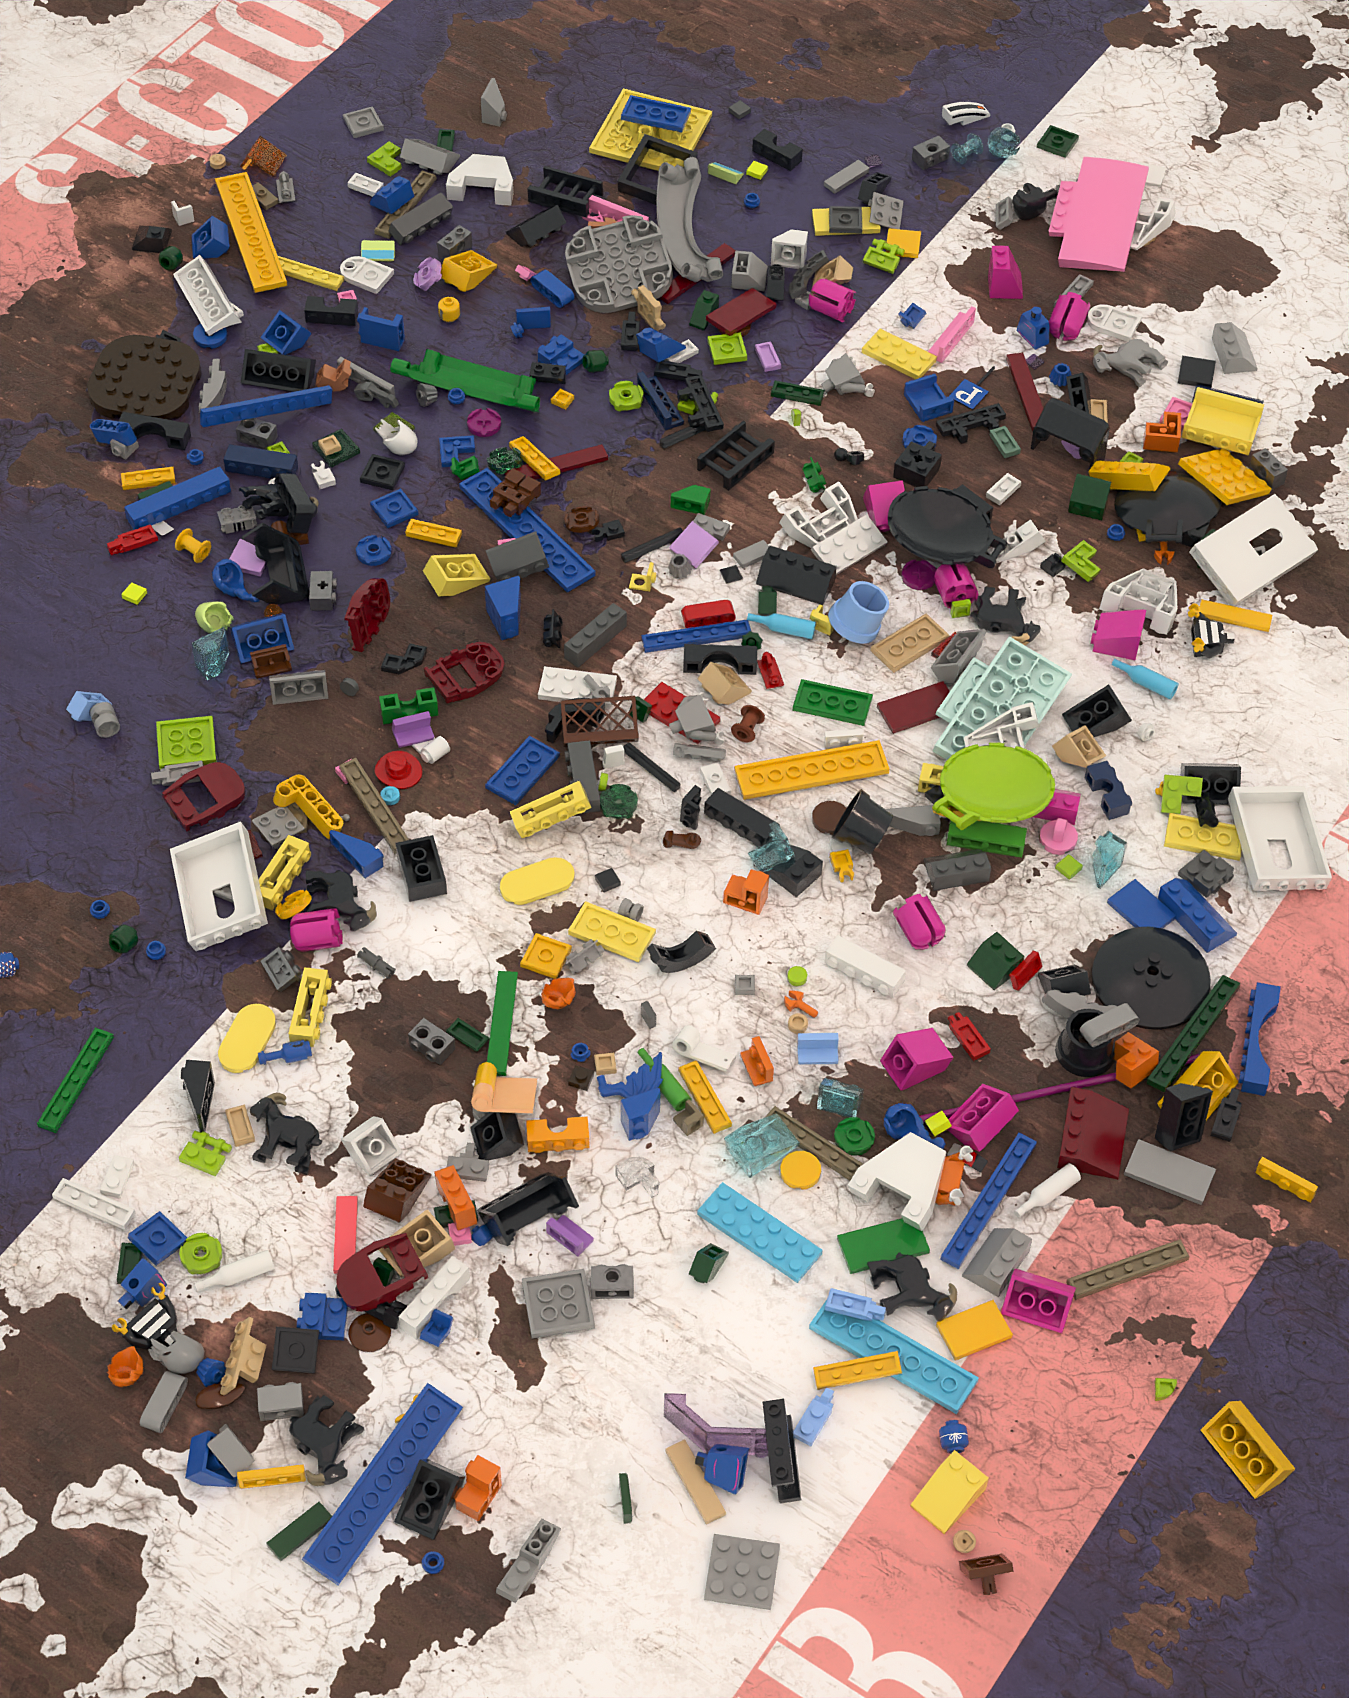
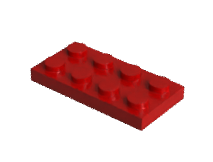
M661 681L644 700L652 705L649 715L669 727L670 723L678 720L675 710L678 709L679 704L687 696ZM708 710L716 726L720 722V716ZM683 730L680 731V732H678V733H680L681 735H683V736L686 737V735H685V733H684ZM690 738V740L695 742L696 744H699L702 741Z

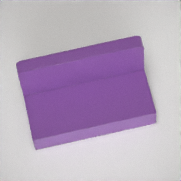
M429 711L393 720L392 731L399 748L434 739L430 726L431 716Z
M562 1215L557 1221L551 1217L546 1222L547 1234L577 1257L594 1241L590 1234L565 1215Z

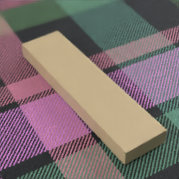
M684 1439L666 1448V1454L705 1524L707 1525L725 1516V1509L710 1483L704 1479L705 1474L699 1465L695 1464L696 1458L686 1440Z

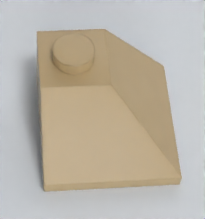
M838 256L815 272L813 285L820 279H828L839 285L847 283L852 278L853 267L843 257Z
M1086 725L1067 734L1052 745L1056 755L1062 762L1084 768L1106 756Z

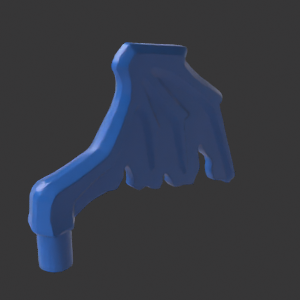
M659 1052L653 1058L654 1065L651 1072L650 1066L646 1063L638 1068L637 1074L633 1071L631 1075L626 1077V1085L623 1082L607 1084L604 1075L598 1076L597 1081L600 1095L602 1097L620 1095L628 1098L658 1088L663 1081L661 1079L662 1052Z

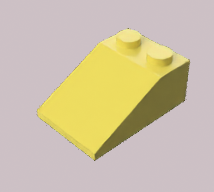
M475 554L432 555L423 570L438 596H454L491 580Z
M954 1450L939 1466L910 1506L945 1534L986 1490L989 1477Z

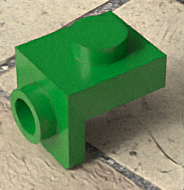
M475 456L458 462L455 457L451 458V471L461 480L480 472L478 459Z

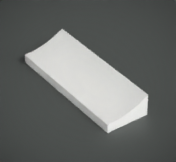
M201 255L173 274L209 336L230 325L242 323L209 265Z

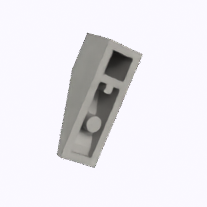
M933 805L886 809L893 814L889 827L919 836L939 834L941 822L939 815L932 810Z

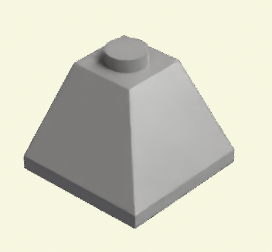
M491 78L481 96L482 123L500 127L502 122L506 120L507 112L505 111V104L496 80Z

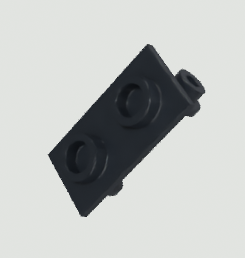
M552 609V615L548 614L544 618V631L546 632H543V643L546 647L556 644L560 648L563 621L554 609Z
M1207 792L1197 800L1195 807L1200 827L1207 824L1214 828L1218 825L1219 821L1215 816V804L1211 801L1210 795Z

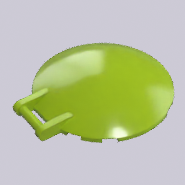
M989 743L987 746L975 744L959 750L945 762L940 776V786L944 797L935 802L932 809L954 822L960 830H964L977 820L994 823L1022 821L1037 815L1048 806L1054 795L1055 779L1051 774L1050 767L1039 756L1019 746L1015 748L1004 746V743ZM952 805L963 813L964 816L960 818L947 808Z

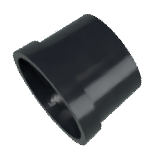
M860 789L841 816L832 834V839L841 843L846 842L871 854L886 833L893 814L870 799V795Z
M1081 1009L1073 1013L1057 1040L1055 1047L1056 1057L1062 1067L1074 1075L1095 1077L1105 1073L1114 1062V1038L1095 1047H1092L1089 1043L1079 1042L1078 1035H1082L1080 1027L1085 1022L1103 1014L1099 1010Z

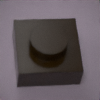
M575 1065L568 1081V1086L588 1091L594 1077V1071Z

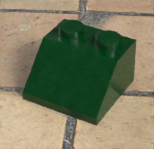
M1077 474L1068 512L1102 521L1108 503L1111 482Z
M996 932L982 942L968 961L967 966L988 986L996 990L1010 979L1009 974L1024 960L1025 956L1002 935Z

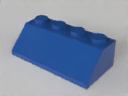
M1174 878L1160 887L1158 899L1177 915V922L1206 953L1237 936V932L1188 880Z

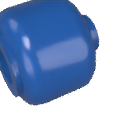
M477 1225L472 1229L471 1239L478 1246H484L493 1238L486 1225H481L480 1227Z

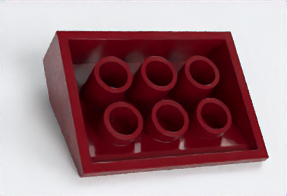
M1071 1087L1057 1168L1061 1169L1070 1163L1081 1173L1118 1180L1129 1108L1092 1090Z

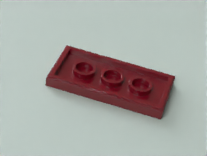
M751 288L706 315V321L731 336L774 310L777 303Z
M944 681L879 702L877 703V709L892 734L941 718L936 715V711L950 691Z

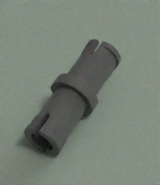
M366 947L362 948L363 952L361 950L358 952V958L370 965L372 970H377L387 979L391 978L390 974L393 976L396 969L383 961L380 955L376 956Z

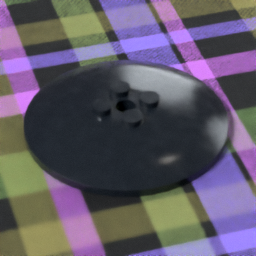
M1135 927L1115 934L1101 946L1092 967L1093 987L1103 1006H1119L1127 1003L1140 1019L1135 1027L1143 1029H1169L1188 1022L1210 991L1211 979L1209 968L1199 950L1184 937L1162 928ZM1154 970L1157 972V975H1150L1147 971Z

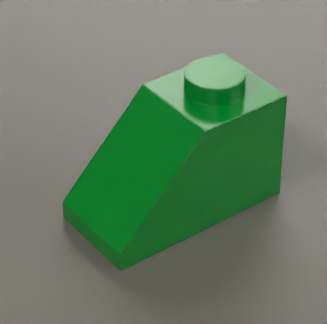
M692 485L671 494V508L705 515L710 503L711 489Z

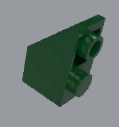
M762 586V589H758V614H774L777 612V591L773 590L772 586Z

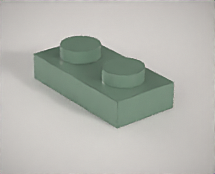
M1006 426L990 430L989 436L1004 458L1020 454L1021 448Z

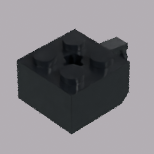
M911 441L894 464L893 478L900 481L903 480V482L914 487L928 486L941 466L942 454L935 452V443L929 441L923 447Z

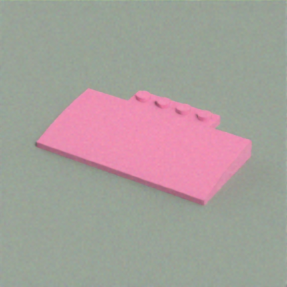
M1083 157L1078 181H1061L1049 228V236L1063 237L1058 257L1059 267L1125 272L1149 166L1105 158Z

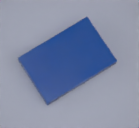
M1136 879L1107 900V903L1134 927H1157L1163 929L1174 921L1177 916Z

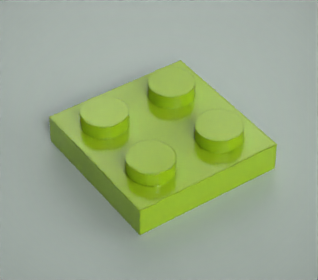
M741 332L734 333L731 336L727 334L708 336L707 342L714 365L747 361V353Z

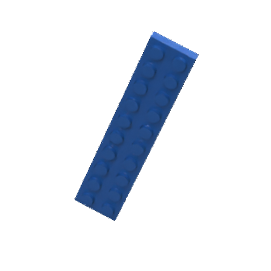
M485 468L459 483V488L510 538L517 539L532 532H537L549 564V568L544 569V571L566 592L571 591L595 576V570L528 506L525 510H522L520 515L514 514L511 517L503 513L504 507L502 506L496 510L490 507L493 489L502 482L491 470Z
M427 1382L306 1552L302 1561L339 1586L409 1486L419 1460L428 1459L463 1407Z

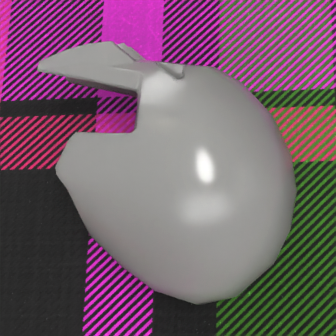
M175 1331L171 1333L170 1337L175 1342L169 1347L153 1338L150 1339L153 1346L148 1351L153 1360L159 1361L173 1373L181 1375L196 1370L199 1363L204 1359L205 1351L202 1344Z

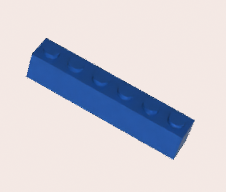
M219 466L125 506L126 519L134 530L147 525L152 526L231 492L229 478Z

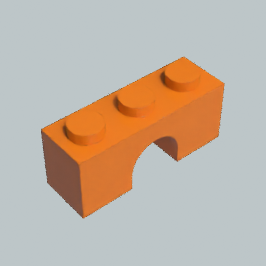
M454 1165L435 1171L437 1189L443 1201L447 1202L450 1215L457 1230L459 1231L477 1224L475 1207Z

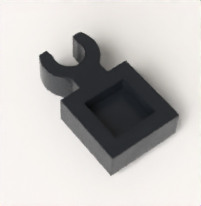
M618 519L603 523L602 528L595 527L592 529V535H595V542L602 541L603 538H607L610 541L625 537V531Z

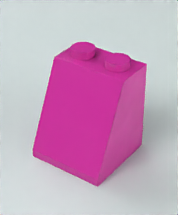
M992 246L988 271L989 298L1023 299L1021 272L1009 246Z
M903 480L868 485L863 495L869 518L880 532L890 530L887 518L892 501L905 491Z
M1146 610L1101 613L1100 619L1096 620L1094 630L1097 632L1092 634L1090 643L1094 644L1092 652L1136 660Z
M927 1028L896 1034L880 1062L900 1091L945 1071L954 1057L935 1030Z

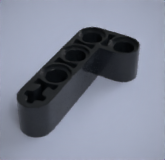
M277 473L275 476V486L289 511L287 531L288 533L307 534L313 516V505L296 474Z

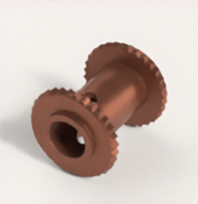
M745 705L741 708L743 718L740 724H734L731 727V732L736 739L742 742H752L756 736L753 729L756 724L764 722L765 715L758 707Z

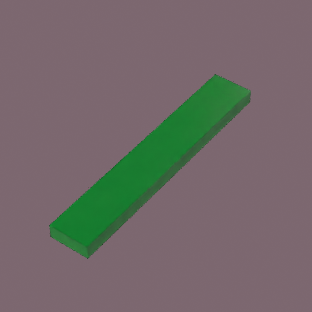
M498 971L487 1062L492 1063L496 1067L497 1076H506L518 972Z
M95 1027L38 1120V1127L57 1133L114 1038L112 1033Z

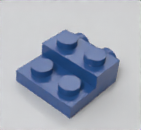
M562 334L558 337L553 336L549 344L546 346L541 345L538 349V362L566 366V375L582 364L584 356L583 353L573 347V342Z
M305 1293L304 1299L300 1298L299 1311L303 1312L302 1318L297 1319V1328L320 1330L319 1340L344 1341L348 1306L343 1298H327L326 1293Z

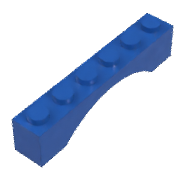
M1257 982L1255 990L1251 989L1249 1001H1253L1252 1006L1249 1005L1247 1017L1251 1018L1250 1022L1247 1021L1245 1033L1248 1034V1038H1245L1243 1043V1050H1246V1055H1242L1240 1065L1244 1067V1070L1240 1071L1238 1083H1242L1241 1092L1262 1096L1266 1094L1270 1067L1265 1062L1260 1051L1258 1042L1259 1030L1276 1013L1281 986Z

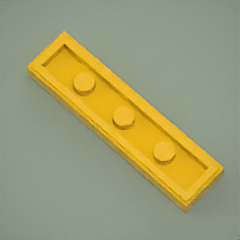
M524 436L509 442V447L545 481L560 475V469Z
M1201 599L1200 612L1211 620L1269 632L1273 616L1271 614Z
M695 1060L678 1067L681 1077L713 1134L732 1127L730 1118L698 1061Z
M898 1351L813 1367L817 1390L902 1374Z

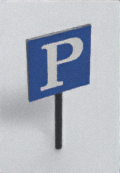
M992 366L977 384L964 379L949 396L954 401L973 410L989 393V391L979 386L992 373L995 366Z

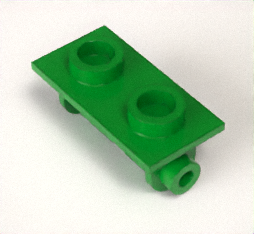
M810 457L811 463H805L802 468L806 479H808L809 489L813 493H817L822 488L825 491L824 485L827 483L823 474L820 475L819 473L822 469L819 463H815L812 457Z

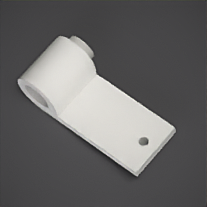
M441 736L434 737L430 741L412 745L421 755L422 759L426 763L429 762L431 764L450 752L448 742Z
M690 1025L683 1027L672 1043L674 1050L678 1054L725 1072L736 1059V1055L700 1042L699 1031Z

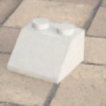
M789 230L773 238L771 265L779 264L781 267L794 269L803 268L807 254L808 232Z
M372 1116L341 1139L350 1156L369 1176L402 1153L383 1118Z

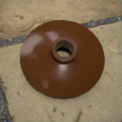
M365 1313L355 1318L350 1324L348 1331L349 1340L360 1351L375 1352L385 1347L389 1342L391 1328L384 1325L382 1320ZM369 1327L373 1328L371 1331L366 1330Z

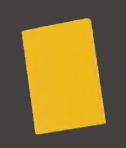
M994 1300L936 1322V1327L955 1361L1011 1339L1013 1336Z

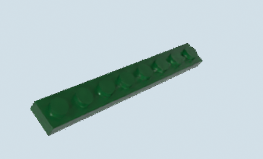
M1225 975L1221 976L1148 1077V1085L1165 1093V1089L1173 1082L1239 990V982Z

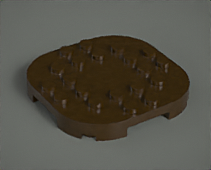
M144 335L120 337L110 342L102 350L87 385L90 402L99 414L111 419L115 415L121 416L123 412L171 420L174 417L178 419L188 409L192 391L197 380L201 378L199 357L193 348L182 342Z

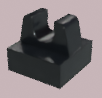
M1054 553L1041 562L1040 568L1050 576L1055 577L1065 569L1066 564L1061 561L1062 557L1059 554Z

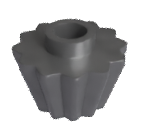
M423 383L417 386L416 396L420 406L426 407L437 401L438 393L435 386Z
M675 554L668 566L669 574L679 579L687 577L693 569L692 562L684 554Z

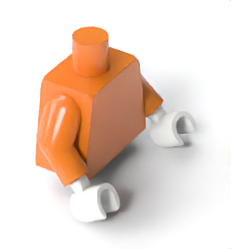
M963 1146L960 1152L945 1157L935 1201L937 1205L951 1204L955 1206L961 1204L959 1198L964 1197L959 1187L965 1164L963 1160L965 1159L967 1162L973 1160V1156L970 1154L973 1150L970 1146Z

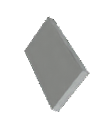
M1138 1139L1124 1175L1202 1205L1216 1169Z

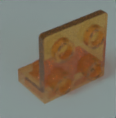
M260 136L251 147L240 167L246 170L249 165L252 167L253 164H256L269 175L274 176L287 155Z

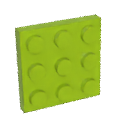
M213 716L156 722L160 769L168 765L202 761L203 765L216 762Z

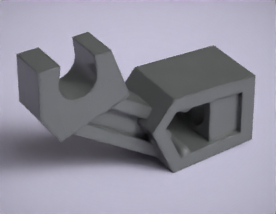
M372 382L359 383L353 390L360 401H372L375 397L379 399L385 408H388L390 405L396 408L399 404L393 394L378 389Z

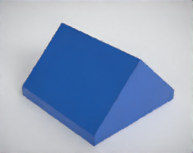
M550 307L515 309L516 323H520L523 329L551 327Z

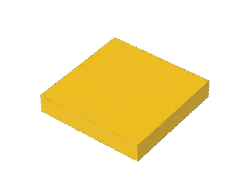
M889 228L887 243L891 245L896 244L900 248L905 249L903 256L899 254L895 256L918 258L921 232Z
M536 933L520 962V967L556 979L567 960L566 957L572 950V945Z

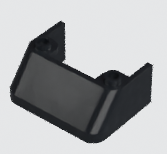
M1051 398L1045 404L1033 429L1031 449L1034 450L1041 441H1046L1052 435L1079 447V455L1082 460L1090 463V470L1096 461L1105 460L1110 427L1103 419L1056 398Z
M264 523L259 524L242 536V540L255 545L257 557L267 562L270 576L268 583L252 592L253 597L271 605L303 601L309 597L302 551L296 539Z
M547 1172L481 1206L477 1212L497 1243L509 1246L511 1245L510 1242L514 1240L515 1231L548 1213L560 1215L568 1210L567 1207L578 1208L579 1204L566 1177Z

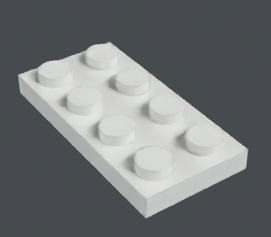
M866 514L813 546L811 551L819 561L837 566V575L885 546L887 540Z
M544 666L538 699L556 702L574 698L592 699L594 691L584 680L587 674L600 687L608 686L610 697H613L617 676ZM605 702V708L611 709L612 704Z

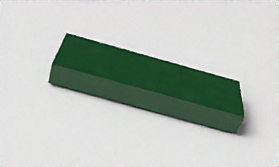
M775 380L771 397L821 406L825 390Z
M317 1502L266 1543L267 1547L281 1562L323 1529L332 1515L320 1502Z

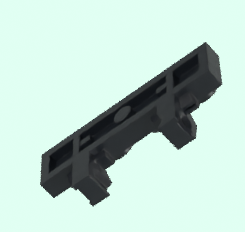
M702 375L685 378L686 387L677 391V399L679 402L693 401L698 411L695 415L688 416L689 426H704L707 432L723 429L724 423Z
M997 403L937 420L936 427L943 437L952 434L953 437L957 436L960 444H963L968 440L967 430L983 426L988 427L990 432V430L999 427V421L1006 419V413L1000 404Z

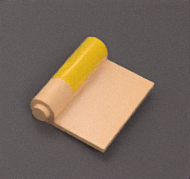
M482 1063L477 1068L471 1101L472 1106L480 1112L533 1113L537 1078L497 1077V1069L492 1063Z

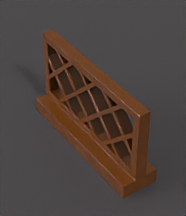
M635 696L561 701L564 747H568L567 743L589 740L591 745L638 742L639 733ZM623 701H632V708L628 713L619 707ZM605 702H610L615 706L609 714L601 708ZM588 703L596 707L591 715L582 709ZM565 705H574L578 710L571 717L565 712ZM616 709L625 715L619 723L611 717ZM598 710L607 716L601 724L592 718ZM580 711L588 717L582 725L573 719ZM628 717L633 722L634 729H625L621 723ZM608 718L616 724V727L610 731H607L602 726ZM589 720L598 726L594 732H588L584 728ZM571 721L579 727L575 733H567L566 726Z

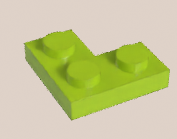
M389 141L369 155L367 162L391 177L402 169L401 163L394 159L401 154V148Z
M1084 540L1065 554L1061 560L1088 582L1096 577L1101 570L1090 561L1095 556L1097 550Z
M1164 775L1161 813L1180 814L1182 795L1201 797L1203 778Z

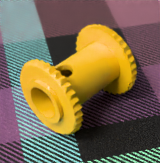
M187 528L178 535L175 541V549L178 551L186 549L194 554L193 560L196 563H200L209 555L211 542L206 540L201 543L192 537V530Z

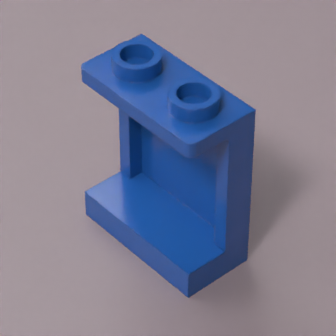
M364 307L362 313H359L357 318L360 326L358 333L361 337V343L400 351L405 341L403 315L396 314L393 321L370 316L368 308Z
M936 374L927 375L905 383L904 396L921 422L953 413L954 400L951 396L946 397L937 384Z

